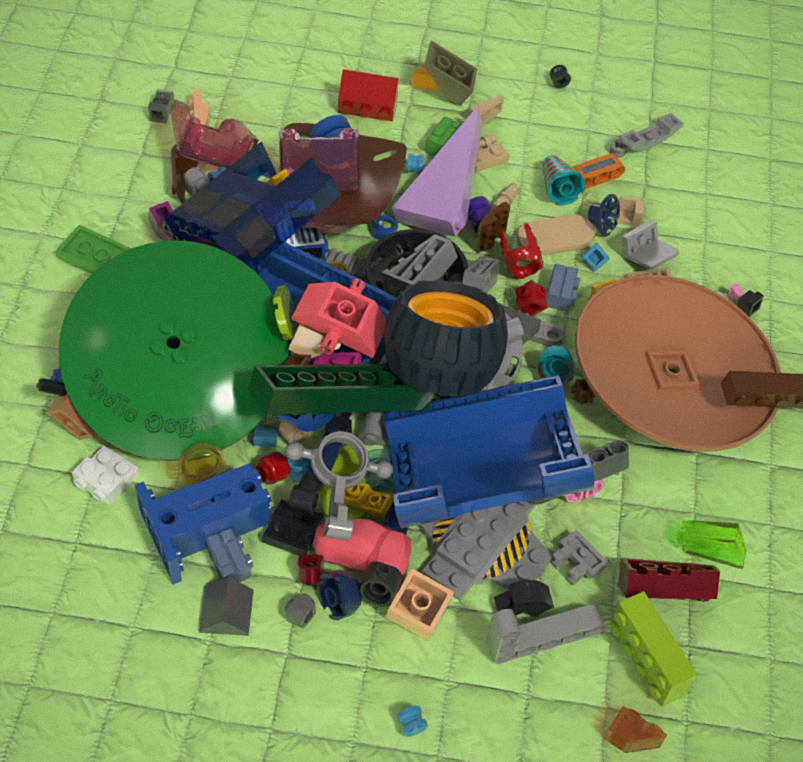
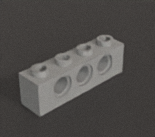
M480 256L464 271L462 283L471 287H477L482 289L483 292L488 293L497 282L500 260Z

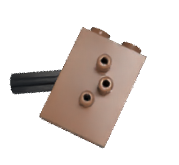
M44 378L39 379L36 384L39 392L57 395L47 413L79 440L93 437L95 431L84 421L74 407L64 382Z

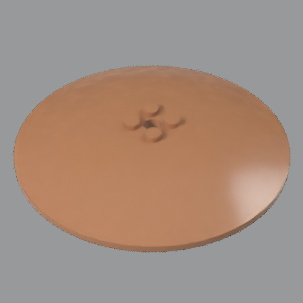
M637 275L614 281L603 287L593 295L581 312L575 332V348L578 363L585 380L599 401L614 416L645 437L671 447L690 451L711 452L728 450L743 445L757 437L774 418L778 407L727 405L721 382L729 371L781 373L776 355L763 332L746 313L722 295L702 285L681 278L664 275ZM668 368H671L673 371H676V373H672L671 371H669Z

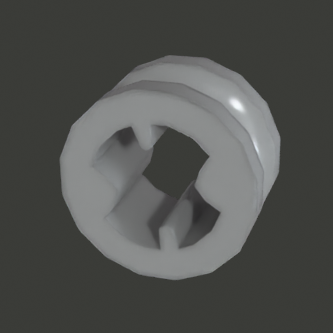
M614 139L611 142L609 151L614 153L617 158L625 156L628 146L620 139Z

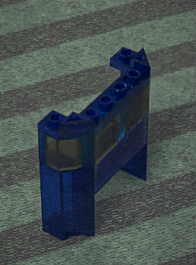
M261 141L164 218L162 230L170 233L174 241L194 242L192 236H196L203 241L213 243L218 249L233 255L253 269L337 199L340 193L333 177L325 172L322 173L317 161L313 157L277 186L257 180L261 176L271 179V177L277 174Z

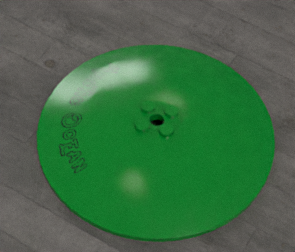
M176 240L144 244L118 254L94 271L82 284L72 299L63 320L59 339V364L66 391L74 407L84 421L103 439L124 451L144 458L165 461L191 460L217 453L232 446L256 428L267 415L248 390L254 365H283L288 359V340L283 339L284 335L280 333L276 321L275 309H278V304H273V293L258 274L244 262L227 252L206 244ZM172 338H177L180 341V346L176 349H171L167 346V342Z

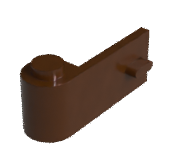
M179 142L171 149L172 194L176 193L181 203H185L184 173L193 167H197L198 161L187 142Z

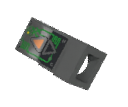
M157 89L155 98L148 106L150 121L167 124L174 102L173 91ZM162 112L163 117H157L155 114Z

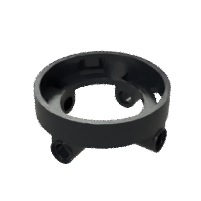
M422 229L400 230L383 237L371 248L367 256L365 282L394 296L386 287L382 272L388 269L392 263H395V266L398 265V260L402 257L406 259L412 255L416 247L436 234L443 238H448ZM451 241L458 257L443 274V280L462 283L464 271L468 268V262L461 249ZM381 257L382 259L378 263L376 270L372 269L371 264L373 261L376 262L377 258Z

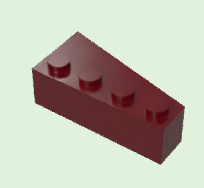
M621 558L618 586L625 598L645 592L648 598L696 599L708 602L710 599H717L720 570L715 565Z

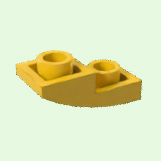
M361 482L352 488L345 489L344 503L380 518L385 517L394 501L392 495L373 491L369 484Z

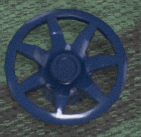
M608 194L601 204L593 203L589 208V221L597 223L599 233L604 237L611 234V232L607 233L608 228L613 231L618 224L616 219H619L620 216L619 199L615 194ZM617 208V213H612V210ZM611 218H616L615 223L611 221Z

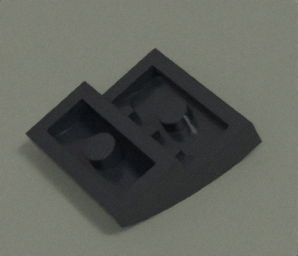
M281 500L273 512L272 521L262 535V542L296 555L307 554L313 544L316 528L323 522L324 514L289 507L288 501Z

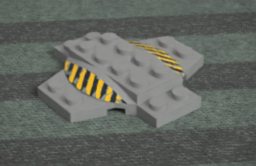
M529 500L464 513L450 519L417 525L424 535L432 540L434 557L422 570V574L454 591L453 597L459 601L462 600L473 585L483 584V581L493 580L497 582V585L510 589L509 585L524 580H537L553 557L530 530L528 515L537 504H533Z

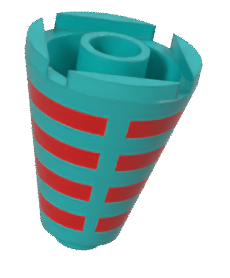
M551 155L544 159L542 169L549 199L557 205H568L575 202L580 192L583 194L585 189L583 176L558 156Z

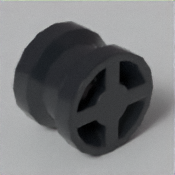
M556 65L550 70L549 75L556 88H564L571 82V76L567 73V68L564 65Z

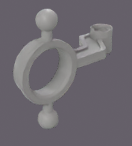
M343 431L333 432L321 438L312 450L304 448L299 442H291L285 449L287 457L291 460H299L302 457L310 459L311 467L316 477L322 483L331 487L329 512L324 525V536L349 541L353 531V520L347 519L348 507L343 504L345 489L356 486L363 479L366 471L374 472L381 479L391 477L393 474L391 463L388 461H380L377 464L371 463L368 459V452L364 443L355 435ZM333 442H340L350 446L356 452L359 459L358 471L351 476H338L332 473L323 462V448Z

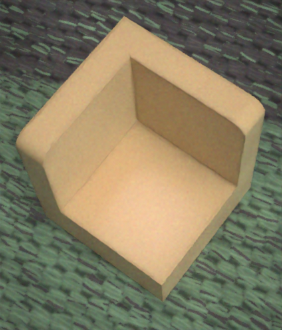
M621 196L619 200L620 216L616 221L618 224L639 227L643 215L644 199Z

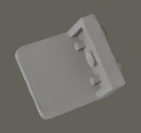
M653 220L622 235L623 257L647 269H655L679 255L677 248L658 240L657 222Z

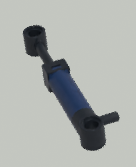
M343 412L341 416L335 415L325 425L323 437L339 431L352 434V419H349L352 412ZM333 442L323 448L322 459L330 471L343 446L346 444ZM309 462L299 484L294 485L289 497V507L313 513L317 507L319 494L324 483L314 474L311 462Z

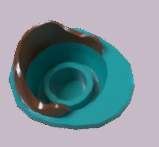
M559 345L546 348L538 364L540 378L559 375L563 386L567 385L575 374V364L570 352Z

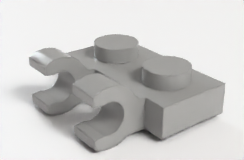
M577 530L559 542L558 547L560 550L552 555L554 559L550 561L556 569L563 565L568 558L577 565L568 572L570 575L566 577L572 585L576 584L585 574L591 579L605 569L609 563Z

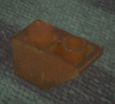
M623 706L608 728L604 739L624 753L660 748L667 734L658 725L649 723L641 718L637 711Z

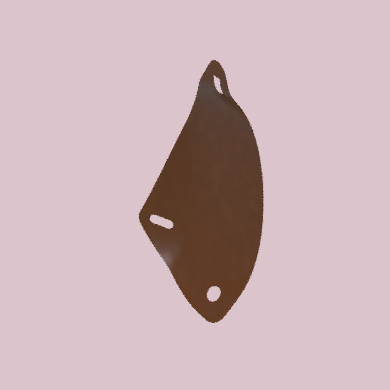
M291 123L287 125L282 134L280 172L285 168L287 169L292 196L284 202L312 200L315 210L287 208L297 225L302 228H317L320 232L326 234H336L351 225L370 223L385 211L394 196L401 178L407 151L405 144L355 133L359 140V146L355 153L346 159L349 164L343 167H329L318 162L321 159L311 142L307 147H300L297 144L300 136L306 135L309 137L310 131L316 124ZM390 150L397 151L396 154L378 161L373 160L376 155Z

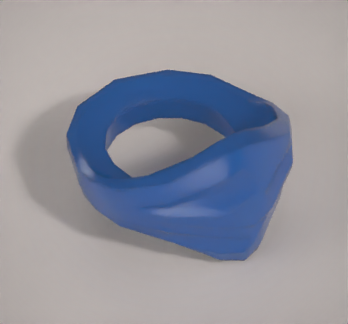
M380 215L371 224V231L376 239H382L391 233L397 232L398 223L386 215ZM387 220L393 224V227L385 228L379 224V221Z

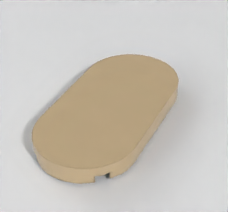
M567 215L527 222L537 239L541 256L586 248L591 244L595 235L593 224L585 217L579 215ZM524 225L520 227L517 236V242L520 247L529 245Z

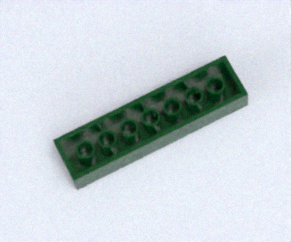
M389 364L254 365L248 388L265 413L271 416H278L280 414H340L343 412L379 413L381 411L399 412L407 410L417 412L419 410H429L434 393H426L403 383L398 376L392 373Z

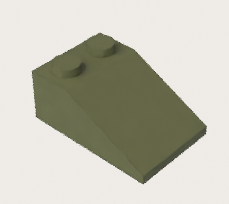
M431 40L424 67L444 96L461 106L473 93L477 68Z

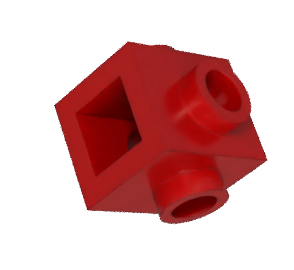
M530 280L515 289L516 303L518 309L522 312L534 316L548 308L546 290L542 285H538L533 280Z

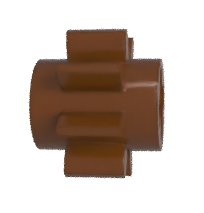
M585 378L576 379L575 385L571 386L570 392L574 393L572 400H576L581 405L588 402L591 404L594 397H596Z

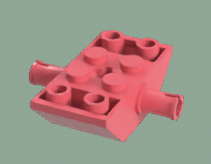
M353 279L349 288L336 282L309 284L291 319L325 335L322 344L319 346L322 353L329 346L326 355L333 354L337 342H340L371 358L374 357L385 333L387 318L374 300L361 295L365 288V283L362 280L357 287L359 279Z

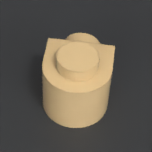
M283 420L280 422L278 430L289 443L300 442L308 437L307 432L301 431Z

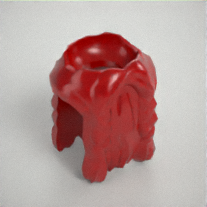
M523 222L529 245L512 250L503 229L500 230L499 234L505 268L512 275L521 279L535 275L543 268L544 264L537 239L527 222ZM521 259L532 260L526 266L517 265V262Z

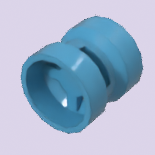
M302 457L299 460H291L288 458L290 474L294 481L300 482L310 459Z

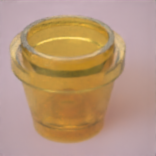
M200 443L189 447L181 455L178 463V470L182 479L190 486L223 474L226 468V461L221 450L209 443Z

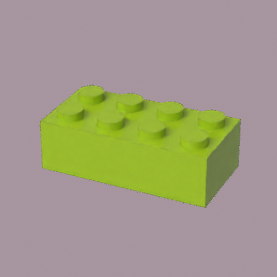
M645 592L619 602L610 623L611 631L622 642L627 657L631 658L635 663L638 675L648 684L653 699L658 700L662 707L687 695L698 674Z

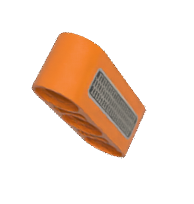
M614 153L572 167L583 176L585 189L614 180L625 172L624 165Z

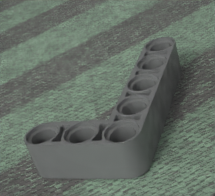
M613 441L583 453V455H589L593 466L594 481L602 480L629 467V446L624 441ZM558 497L529 501L533 504H543Z

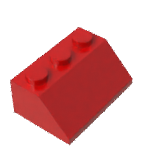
M343 69L338 96V113L393 122L397 107L399 78Z

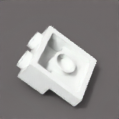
M102 446L92 458L87 456L72 472L73 482L79 489H86L98 501H105L111 505L136 478L140 470L131 462L107 447Z

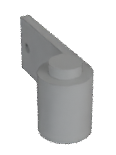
M383 412L365 413L359 437L366 445L390 447Z

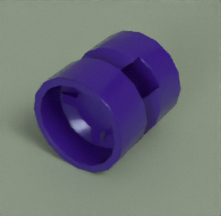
M483 196L470 200L467 215L477 234L481 220L492 210L487 198Z

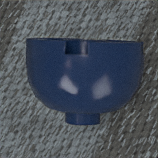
M343 570L331 571L320 576L322 583H319L317 586L318 597L323 609L325 610L328 606L333 614L329 617L338 621L354 614L362 601L360 593L361 583L350 572Z

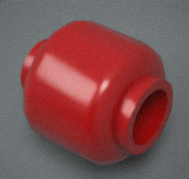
M272 452L259 458L255 471L259 472L262 482L269 485L275 484L288 477L290 473L288 458L280 452Z

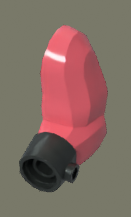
M352 519V535L349 541L325 537V522L321 523L316 528L312 546L316 554L323 555L324 561L343 565L363 573L360 593L368 603L379 607L391 604L407 575L412 550L411 538L404 533L392 530L379 521Z

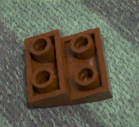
M507 202L492 209L481 220L475 248L477 254L494 247L495 238H499L500 230L503 229L506 234L510 206Z

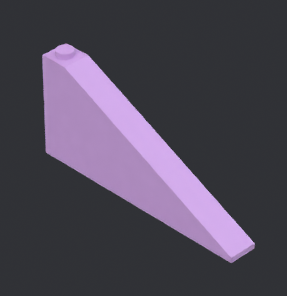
M474 109L392 206L397 222L454 237L464 228L467 221L483 126L479 109Z

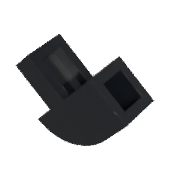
M524 580L509 585L510 590L494 597L497 612L503 609H512L515 616L526 612L535 617L554 608L549 586L537 580Z

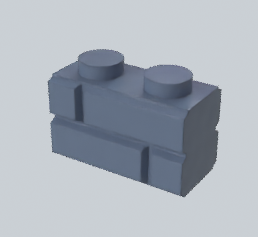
M560 264L554 265L546 295L548 308H557V310L567 312L570 304H575L577 293L573 292V290H578L581 279L577 277V268L565 267V265Z
M230 528L205 539L206 549L221 580L230 577L241 582L251 577L253 563L250 555H244L242 551L244 544L240 535L235 536Z

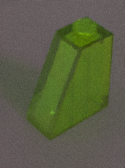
M683 520L681 529L677 531V542L681 544L684 553L743 569L747 549L739 523Z

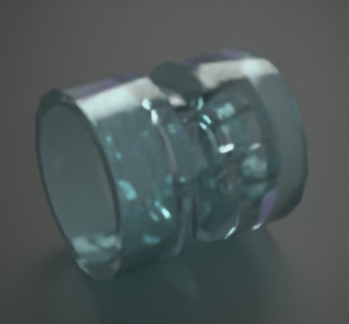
M384 449L368 451V459L371 463L377 464L380 461H388L392 465L391 453ZM366 471L365 484H369L373 491H386L395 485L394 475L392 474L387 479H381L374 472Z

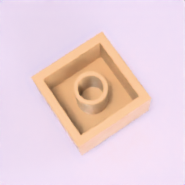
M411 568L391 603L386 618L429 641L450 603L454 591Z

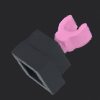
M736 283L729 287L731 291L727 296L738 300L737 307L749 317L760 309L764 298L763 294L758 291L754 293L751 290L744 294L743 290Z

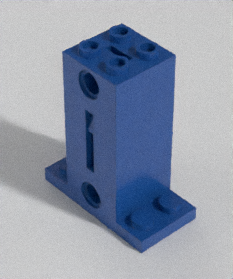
M250 463L156 499L152 489L147 490L144 481L135 484L140 513L173 585L182 581L181 572L184 571L181 563L182 558L205 550V539L207 537L219 534L230 528L235 536L243 535L270 524L269 515L272 514L269 502H271V496L267 489L263 490L261 476L257 470H253Z

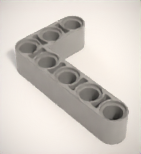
M594 604L522 625L518 624L512 609H503L492 616L486 641L495 663L501 664L597 635L605 629V625Z

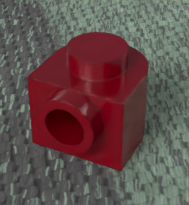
M300 554L298 558L299 581L308 586L319 583L322 580L320 576L324 573L323 555Z

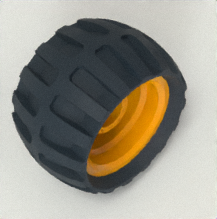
M435 279V281L422 280L413 285H407L394 301L385 326V353L392 373L398 376L403 383L426 393L431 392L440 396H466L473 392H480L493 380L505 356L508 327L504 308L491 294L461 282Z

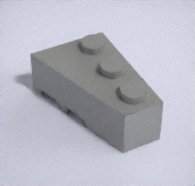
M435 234L416 247L412 255L406 259L404 257L399 259L398 265L390 270L385 269L382 274L389 288L401 292L407 285H413L418 281L439 280L458 257L451 240Z

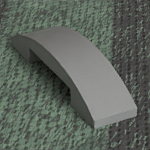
M672 113L658 118L655 125L637 133L631 130L620 135L618 139L631 150L642 151L662 143L682 128L684 123Z

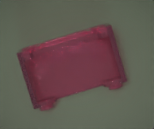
M174 100L170 114L176 147L182 156L216 167H224L226 170L241 172L247 167L259 139L241 121L228 118L221 123L219 129L200 124L201 121L190 114V108L186 103Z
M345 128L339 133V137L299 138V133L293 129L279 130V172L285 168L287 169L291 192L357 190L360 184L358 129Z

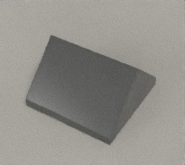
M230 577L205 586L199 633L249 636L254 590Z

